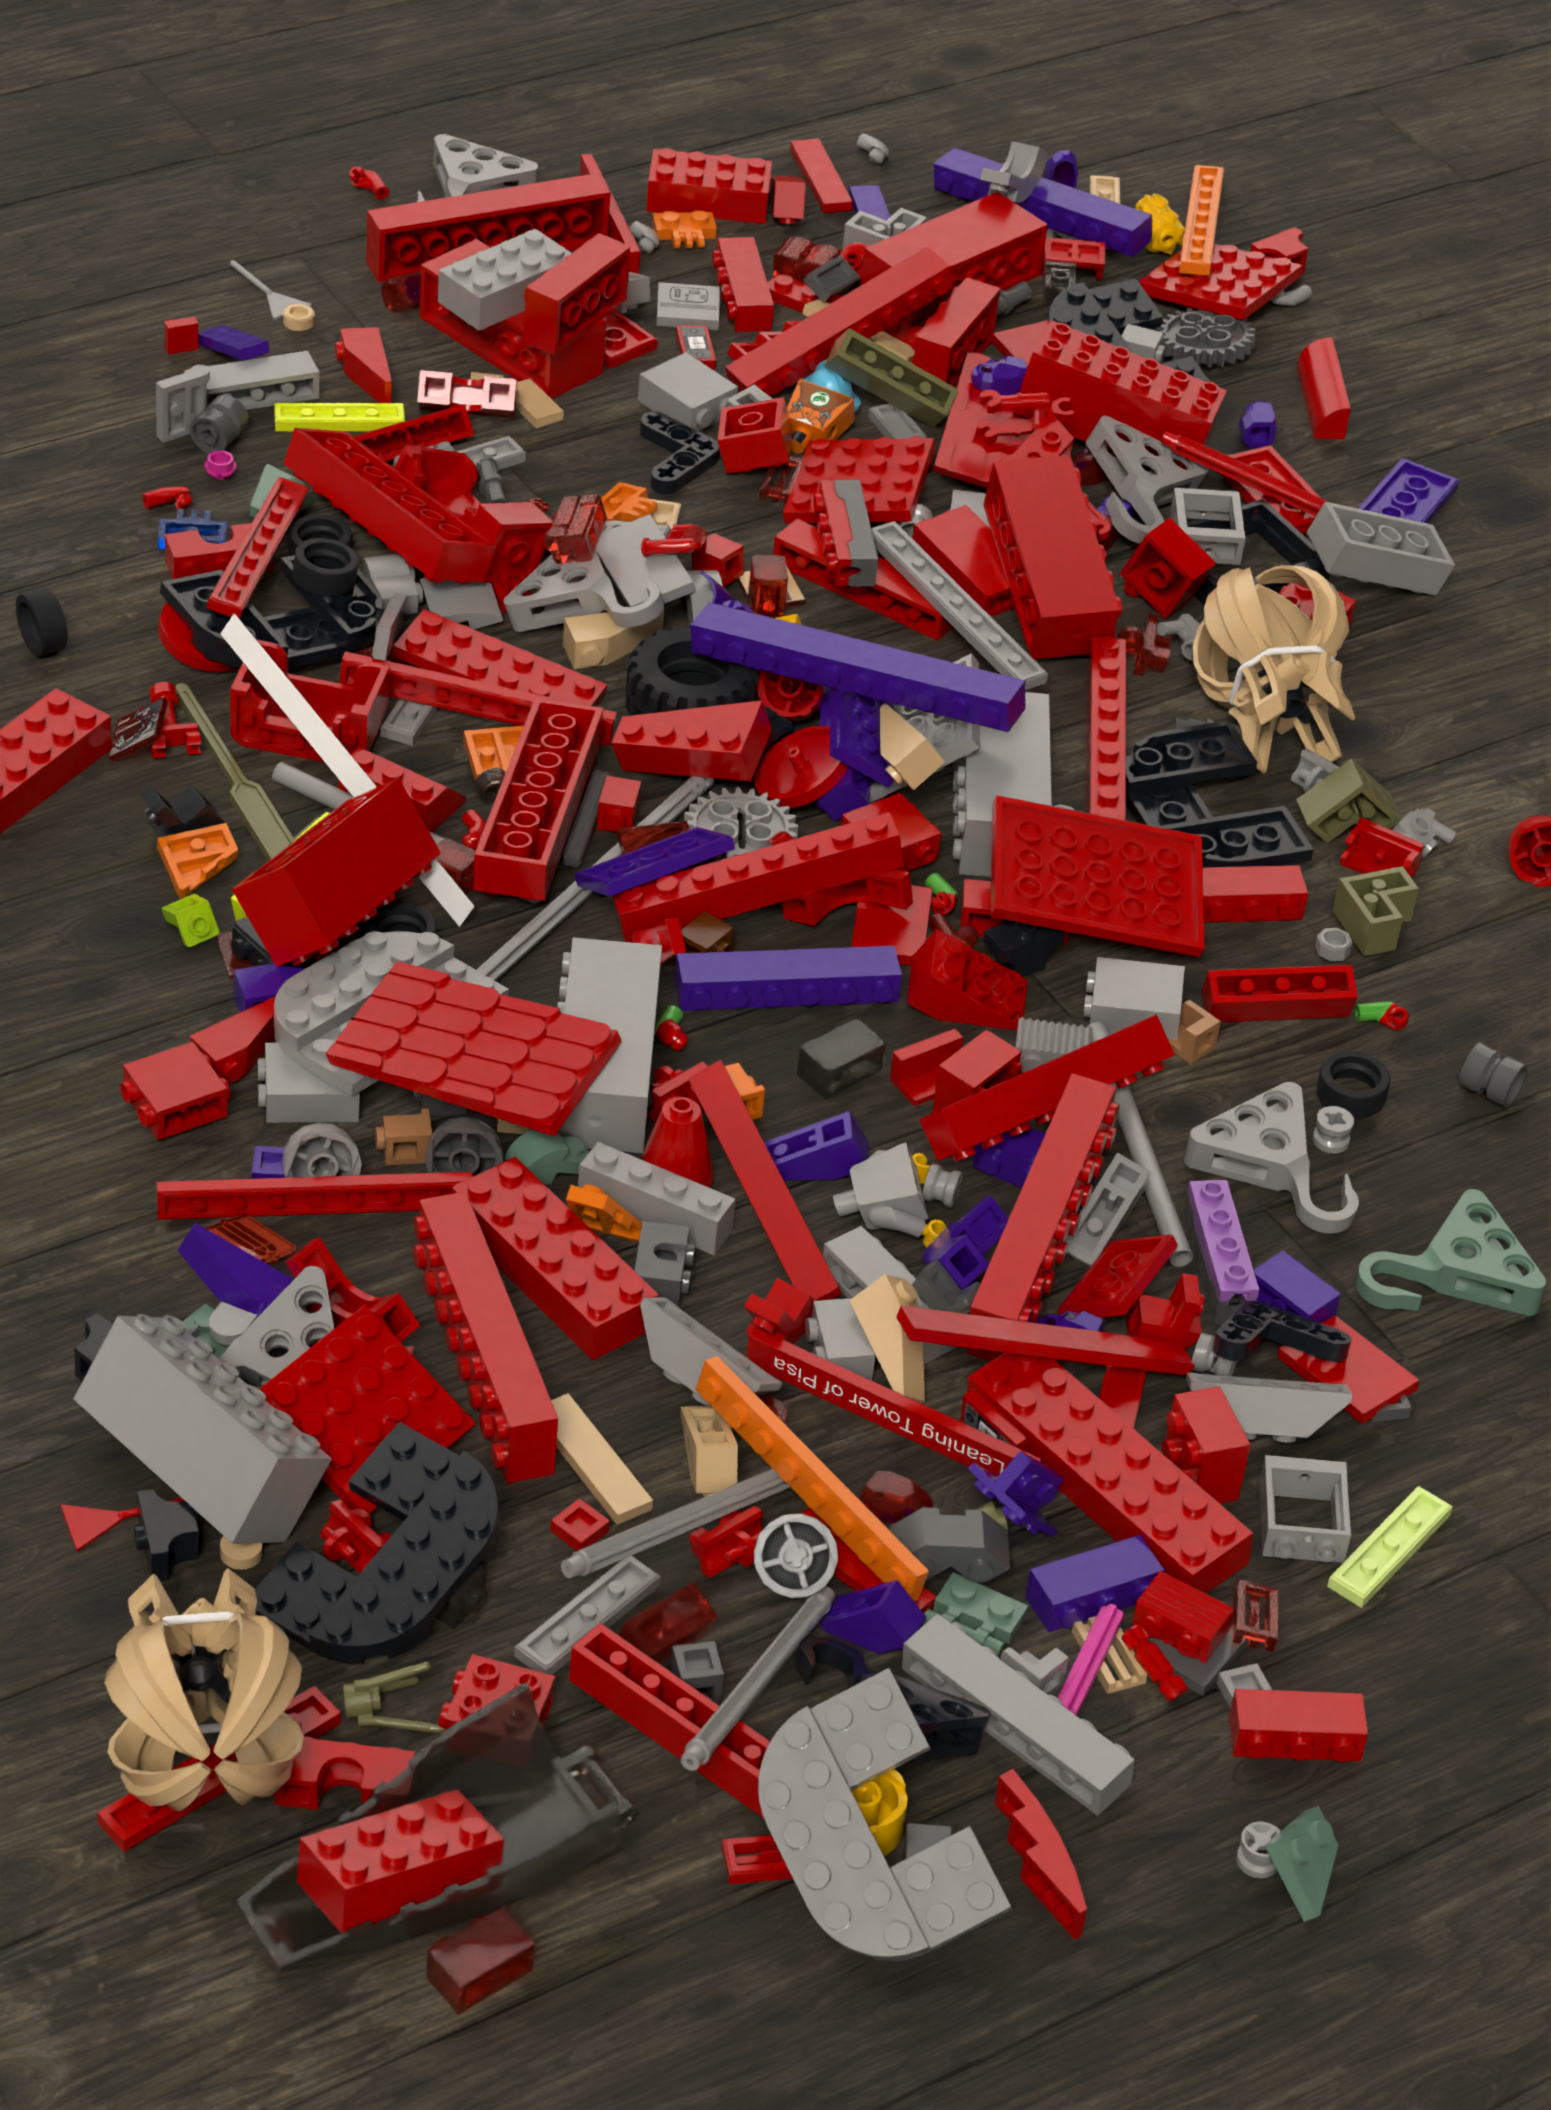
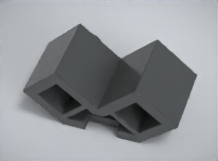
M923 1507L891 1525V1533L929 1570L926 1580L952 1566L967 1579L982 1585L1010 1569L1008 1531L982 1510L965 1509L964 1515L940 1514L939 1508Z

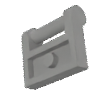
M195 365L189 372L156 382V436L163 443L189 435L192 421L201 412L205 411L207 407V382L210 380L209 367ZM194 387V412L191 414V388Z

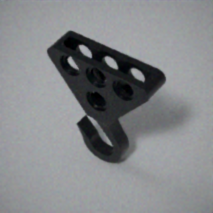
M810 1637L803 1639L800 1642L794 1660V1667L801 1674L806 1685L809 1684L815 1662L828 1664L841 1670L847 1677V1689L878 1674L869 1672L864 1658L856 1650L843 1643L826 1638ZM893 1674L931 1749L906 1763L974 1755L978 1752L991 1714L987 1708ZM939 1739L948 1741V1742H950V1743H952V1744H948V1743L942 1742V1741H940Z

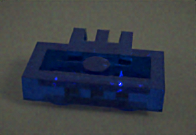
M178 508L177 519H160L158 549L165 550V534L198 530L200 537L206 542L214 544L225 543L227 539V522L211 521V510H204L203 517H198V509H191V516L186 517L185 509Z

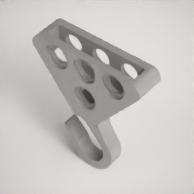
M439 134L434 138L433 165L446 197L508 188L509 186L502 184L504 182H514L518 184L517 186L537 183L538 164L534 161L447 134ZM459 147L463 148L465 151L454 152L450 151V149ZM488 156L492 160H479L477 157ZM507 164L517 165L519 168L508 169L503 166ZM418 191L417 202L425 201L421 192Z
M1102 416L1086 440V445L1121 498L1132 504L1146 524H1140L1132 519L1115 492H1112L1105 503L1111 516V522L1120 534L1136 543H1141L1147 533L1164 522L1157 506L1172 502L1174 488L1197 489L1208 473L1207 467L1172 452L1171 448L1162 445L1161 441L1109 416ZM1116 432L1125 434L1131 442L1122 440L1117 436ZM1144 446H1150L1154 448L1158 452L1159 456L1151 454L1145 449ZM1106 447L1111 448L1117 457L1112 456ZM1173 459L1183 462L1187 470L1177 466ZM1141 465H1145L1149 471L1144 470Z
M588 531L574 533L504 598V604L511 625L516 632L564 623V618L598 614L603 610L610 614L617 625L635 627L654 620L661 614L664 608V601L659 586L653 583L646 574L643 577L649 595L648 599L633 607H623L618 604L611 580L604 572ZM572 550L577 551L575 556L564 557L566 553ZM549 570H561L555 575L548 577L543 576ZM529 589H540L533 595L522 596ZM546 607L538 614H532L531 612L534 608Z
M1284 1082L1194 1127L1190 1132L1184 1155V1163L1189 1168L1276 1191L1288 1190L1292 1194L1296 1215L1303 1224L1315 1231L1339 1233L1348 1229L1353 1224L1359 1206V1199L1352 1188L1348 1174H1345L1341 1186L1342 1210L1337 1212L1321 1210L1310 1199V1161L1307 1154L1302 1088L1298 1084ZM1270 1100H1278L1276 1104L1270 1107L1266 1105ZM1242 1114L1252 1115L1242 1121H1239L1238 1117ZM1214 1128L1224 1129L1214 1135H1211L1210 1131ZM1214 1154L1222 1155L1223 1157H1214Z
M317 1266L306 1267L238 1338L233 1340L219 1360L235 1367L239 1371L238 1377L262 1387L306 1352L312 1342L321 1340L334 1329V1323L323 1270ZM311 1303L322 1306L315 1313H307L302 1310ZM198 1323L187 1330L194 1338H197L200 1334ZM277 1347L288 1350L282 1357L268 1355L272 1349Z

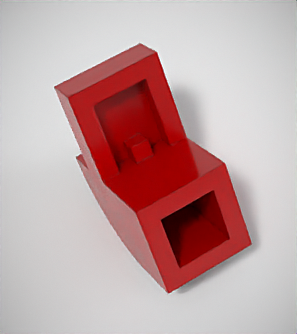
M1182 1273L1169 1300L1141 1294L1126 1319L1127 1335L1180 1342L1184 1349L1196 1343L1202 1333L1200 1314L1204 1306V1295L1199 1292L1198 1276Z
M777 1278L765 1300L751 1293L744 1305V1308L753 1318L745 1333L749 1335L756 1327L794 1345L805 1333L806 1318L812 1317L813 1301L815 1300L810 1294Z

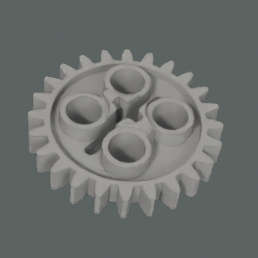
M737 787L735 793L730 794L726 788H722V795L718 796L710 791L708 799L699 796L697 804L691 803L689 805V812L684 814L683 832L700 827L729 835L733 838L734 850L702 861L703 863L709 860L716 862L770 846L768 844L769 840L780 831L788 832L794 839H797L798 824H795L796 816L789 815L790 807H780L779 799L768 801V793L758 797L755 796L754 789H751L747 794H743L740 787ZM738 812L742 813V818H743V824H742V839H743V841H744V843H743V849L739 848V846H738V834H739V822H738V820H737Z

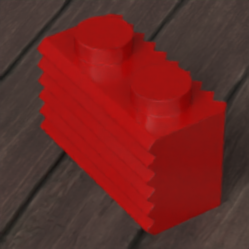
M1159 1570L1157 1576L1154 1577L1153 1581H1151L1150 1585L1147 1586L1146 1590L1143 1591L1141 1597L1137 1600L1132 1625H1141L1150 1638L1162 1639L1164 1644L1169 1643L1172 1648L1176 1647L1184 1656L1193 1657L1194 1659H1199L1201 1663H1206L1229 1633L1235 1608Z

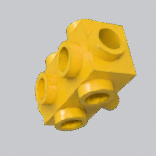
M1145 194L1144 198L1139 200L1135 207L1137 210L1152 214V241L1145 248L1153 253L1162 251L1172 254L1177 244L1183 246V232L1185 228L1178 220L1179 216L1168 206L1169 202L1167 199L1158 194H1153L1152 196Z

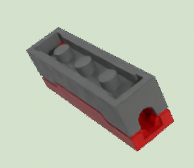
M821 480L819 494H814L813 508L814 513H819L818 532L823 533L822 550L823 553H827V572L833 574L835 587L846 585L875 586L878 556L860 480Z

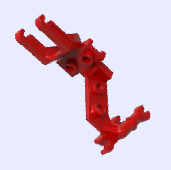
M985 390L980 394L979 404L985 405L988 403V414L1001 410L1034 408L1033 416L1029 419L1017 420L1016 418L1011 421L999 422L984 420L977 424L976 435H984L985 444H992L997 440L998 436L1014 435L1015 437H1020L1022 434H1031L1013 455L1011 454L1001 459V461L1061 456L1072 445L1074 437L1062 425L1073 422L1074 411L1070 410L1071 399L1069 397L1058 398L1052 401L1050 395L1046 392L1028 394L1018 392L1015 395L1001 396L997 391ZM1089 502L1088 512L1090 518L1096 521L1098 540H1105L1110 536L1111 525ZM1105 551V564H1106V557H1107L1106 551Z

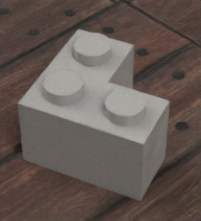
M900 208L886 221L859 211L845 224L843 249L853 242H862L869 246L927 222V217Z

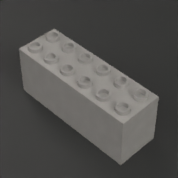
M1025 692L1026 709L1009 732L980 725V748L975 750L970 756L962 757L953 762V770H957L954 771L953 792L957 793H954L952 813L957 814V816L954 815L952 836L959 838H954L952 859L959 860V874L991 877L992 803L996 795L1052 806L1049 694Z
M573 937L571 952L563 953L562 974L568 975V977H561L560 1002H558L557 1008H560L561 1013L605 1023L610 1029L617 1030L622 1040L558 1131L561 1137L573 1136L581 1138L587 1149H593L597 1142H600L622 1152L643 1153L662 945Z
M144 1314L117 1316L73 1399L231 1543L286 1542L332 1458L319 1448L320 1443L317 1439L297 1429L292 1424L293 1419L287 1413L272 1407L265 1400L266 1395L261 1390L247 1385L239 1378V1371L235 1367L221 1362L214 1356L210 1345L189 1334L185 1330L186 1325L178 1318L170 1315H165L164 1318L149 1317Z

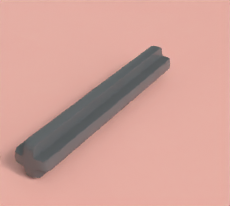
M598 769L592 773L562 854V863L566 867L572 866L577 868L581 865L598 819L599 799L606 776H611L607 771L601 772Z

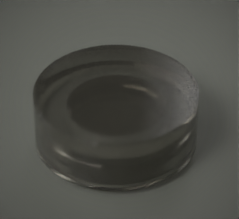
M492 768L486 770L475 780L474 789L482 801H495L506 774L503 769Z

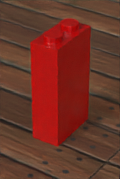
M967 505L948 510L941 515L915 524L912 539L990 617L1015 608L991 529Z

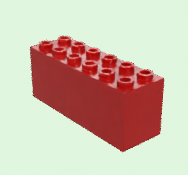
M996 192L864 248L861 285L929 246L950 265L953 288L901 319V321L914 326L924 327L927 319L936 314L940 304L948 300L954 287H959L966 277L1006 291L1021 281L1028 282L1041 276L1048 224L1001 193Z
M478 239L421 264L419 318L513 379H517L518 382L531 379L553 399L603 374L606 320L604 319L559 353L553 355L523 342L524 327L522 322L525 311L478 331L438 303L439 269L490 248Z
M1050 320L1032 352L1019 392L1022 394L1046 392L1050 395L1052 401L1058 398L1069 397L1071 399L1070 410L1074 411L1073 422L1062 425L1073 437L1085 442L1102 416H1109L1159 441L1162 440L1167 430L1175 435H1184L1207 446L1227 390L1218 387L1213 382H1205L1190 376L1185 371L1175 370L1160 364L1155 359L1145 358L1132 353L1125 347L1115 346L1102 341L1095 335L1085 334L1070 328L1067 324ZM1034 408L1013 409V413L1029 419L1033 416ZM1116 432L1119 438L1126 442H1131L1125 434ZM1144 446L1148 452L1155 456H1159L1158 452L1154 448L1150 446ZM1106 447L1108 451L1113 452L1111 448ZM1173 459L1177 466L1187 470L1183 462Z
M1070 455L994 461L983 503L1026 647L1033 659L1090 654L1092 636H1110L1115 638L1117 618L1122 615L1121 599L1115 596L1113 590V574L1110 570L1107 571L1105 550L1102 544L1099 545L1096 537V521L1090 518L1088 512V496L1086 493H1082L1080 472L1078 468H1074Z
M396 778L346 800L235 886L232 891L276 967L290 961L293 966H296L309 959L313 955L312 952L316 950L322 955L339 945L338 938H345L358 929L356 923H362L377 914L375 907L380 908L396 898L394 892L403 891L414 883L412 877H419L431 870L432 865L430 862L437 858L441 852L400 779Z

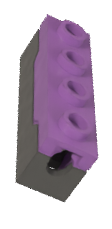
M1227 1180L1189 1181L1183 1216L1213 1323L1223 1324L1244 1303L1257 1301L1259 1287ZM1239 1302V1305L1236 1306L1229 1305V1303Z

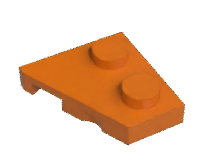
M524 726L464 731L463 743L476 786L502 783Z

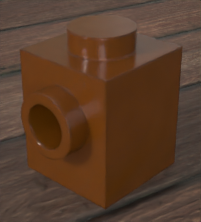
M704 911L682 929L687 953L733 952L732 938L734 927Z

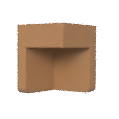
M1191 1000L1184 1002L1180 1015L1178 1039H1168L1174 1053L1192 1064L1216 1048L1221 1021Z

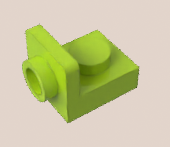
M196 894L189 895L161 908L166 922L178 927L183 943L187 947H192L219 934V928L208 900Z

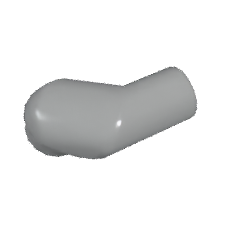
M865 133L859 136L857 146L870 152L868 156L873 163L881 164L888 157L889 150L882 141Z
M638 221L632 223L630 231L635 238L640 240L638 246L646 254L652 253L654 248H657L660 244L658 234L652 228Z

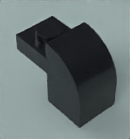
M192 784L170 803L152 785L140 794L148 805L144 810L150 818L148 823L158 837L225 823L212 804Z

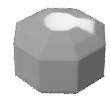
M1325 928L1317 935L1315 948L1319 956L1329 961H1344L1351 953L1353 942L1349 933L1339 928Z

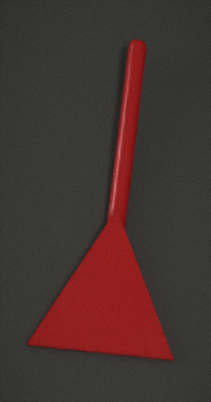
M182 1497L167 1501L178 1502L185 1500ZM60 1504L76 1552H79L125 1519L138 1516L137 1507L118 1512Z

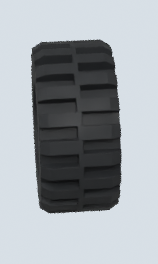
M675 626L671 627L669 631L661 629L654 632L652 637H645L630 654L626 680V709L629 712V716L753 702L756 701L759 669L692 653L691 628Z

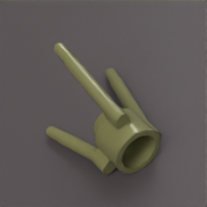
M424 1662L369 1679L354 1680V1683L343 1684L346 1718L357 1717L358 1727L377 1725L444 1734V1728L439 1727L438 1724L373 1715V1711L381 1710L379 1693L417 1685L419 1678L410 1676L429 1670L431 1667L430 1663Z

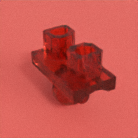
M1148 614L1144 632L1138 627L1128 626L1121 629L1118 633L1117 639H1126V653H1136L1133 674L1143 676L1146 667L1164 672L1170 656L1168 648L1173 634L1163 636L1158 634L1157 623L1159 615Z

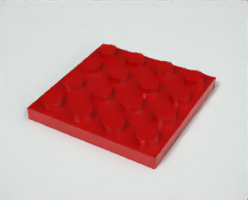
M1214 244L1210 275L1179 273L1182 250H1180L1138 282L1149 297L1245 320L1302 276V265L1292 263L1287 258L1275 259L1267 257L1258 251L1247 252L1238 250L1233 245L1222 246Z
M915 436L908 439L881 437L866 440L849 438L846 440L817 439L810 441L783 511L785 524H790L796 519L806 523H818L819 513H814L813 498L814 494H819L821 480H860L869 522L912 521L936 449L934 438Z
M365 1304L259 1389L266 1395L265 1400L272 1407L287 1413L293 1419L292 1424L302 1433L309 1434L317 1439L320 1443L319 1448L332 1458L321 1479L351 1510L362 1507L369 1515L379 1507L351 1491L348 1480L398 1422L446 1449H449L476 1424Z

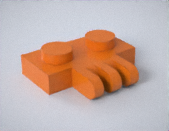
M697 210L686 213H676L673 211L653 213L652 226L658 234L659 240H671L674 249H680L681 242H684L686 249H692L693 242H696L697 248H704L705 239H716L717 228L712 212Z
M619 482L584 512L585 524L595 520L631 522L653 514L658 509V505L654 500L648 499L647 488Z

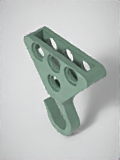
M1468 1189L1463 1193L1423 1254L1411 1256L1388 1251L1371 1253L1360 1262L1356 1277V1289L1360 1296L1368 1303L1384 1309L1419 1311L1422 1295L1396 1287L1383 1286L1376 1282L1372 1276L1379 1273L1392 1274L1427 1285L1438 1293L1527 1316H1533L1538 1313L1546 1286V1278L1486 1195L1477 1189ZM1481 1213L1486 1214L1491 1221L1486 1224L1480 1216ZM1497 1238L1505 1240L1509 1244V1248L1504 1250ZM1515 1264L1525 1267L1528 1270V1274L1523 1276ZM1503 1288L1514 1290L1513 1294L1508 1293Z

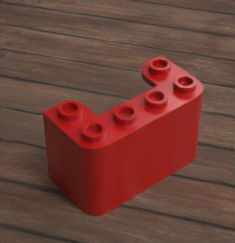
M257 640L349 754L358 747L370 751L389 708L390 665L375 662L360 664L355 671L354 686L289 674L288 656L285 650L278 644ZM243 662L230 688V732L233 739L240 745L248 748L324 762Z

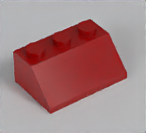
M360 747L350 754L376 787L399 778L427 829L432 833L466 802V796ZM338 779V788L350 793Z

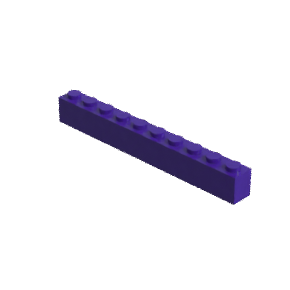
M710 602L690 624L692 653L1004 732L1011 730L1026 709L1025 680Z

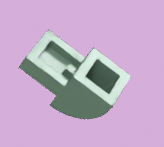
M531 1129L519 1136L511 1144L504 1159L507 1161L516 1157L543 1184L551 1185L557 1173L579 1174V1165L589 1152L581 1138L573 1136L561 1137L559 1132L554 1137Z

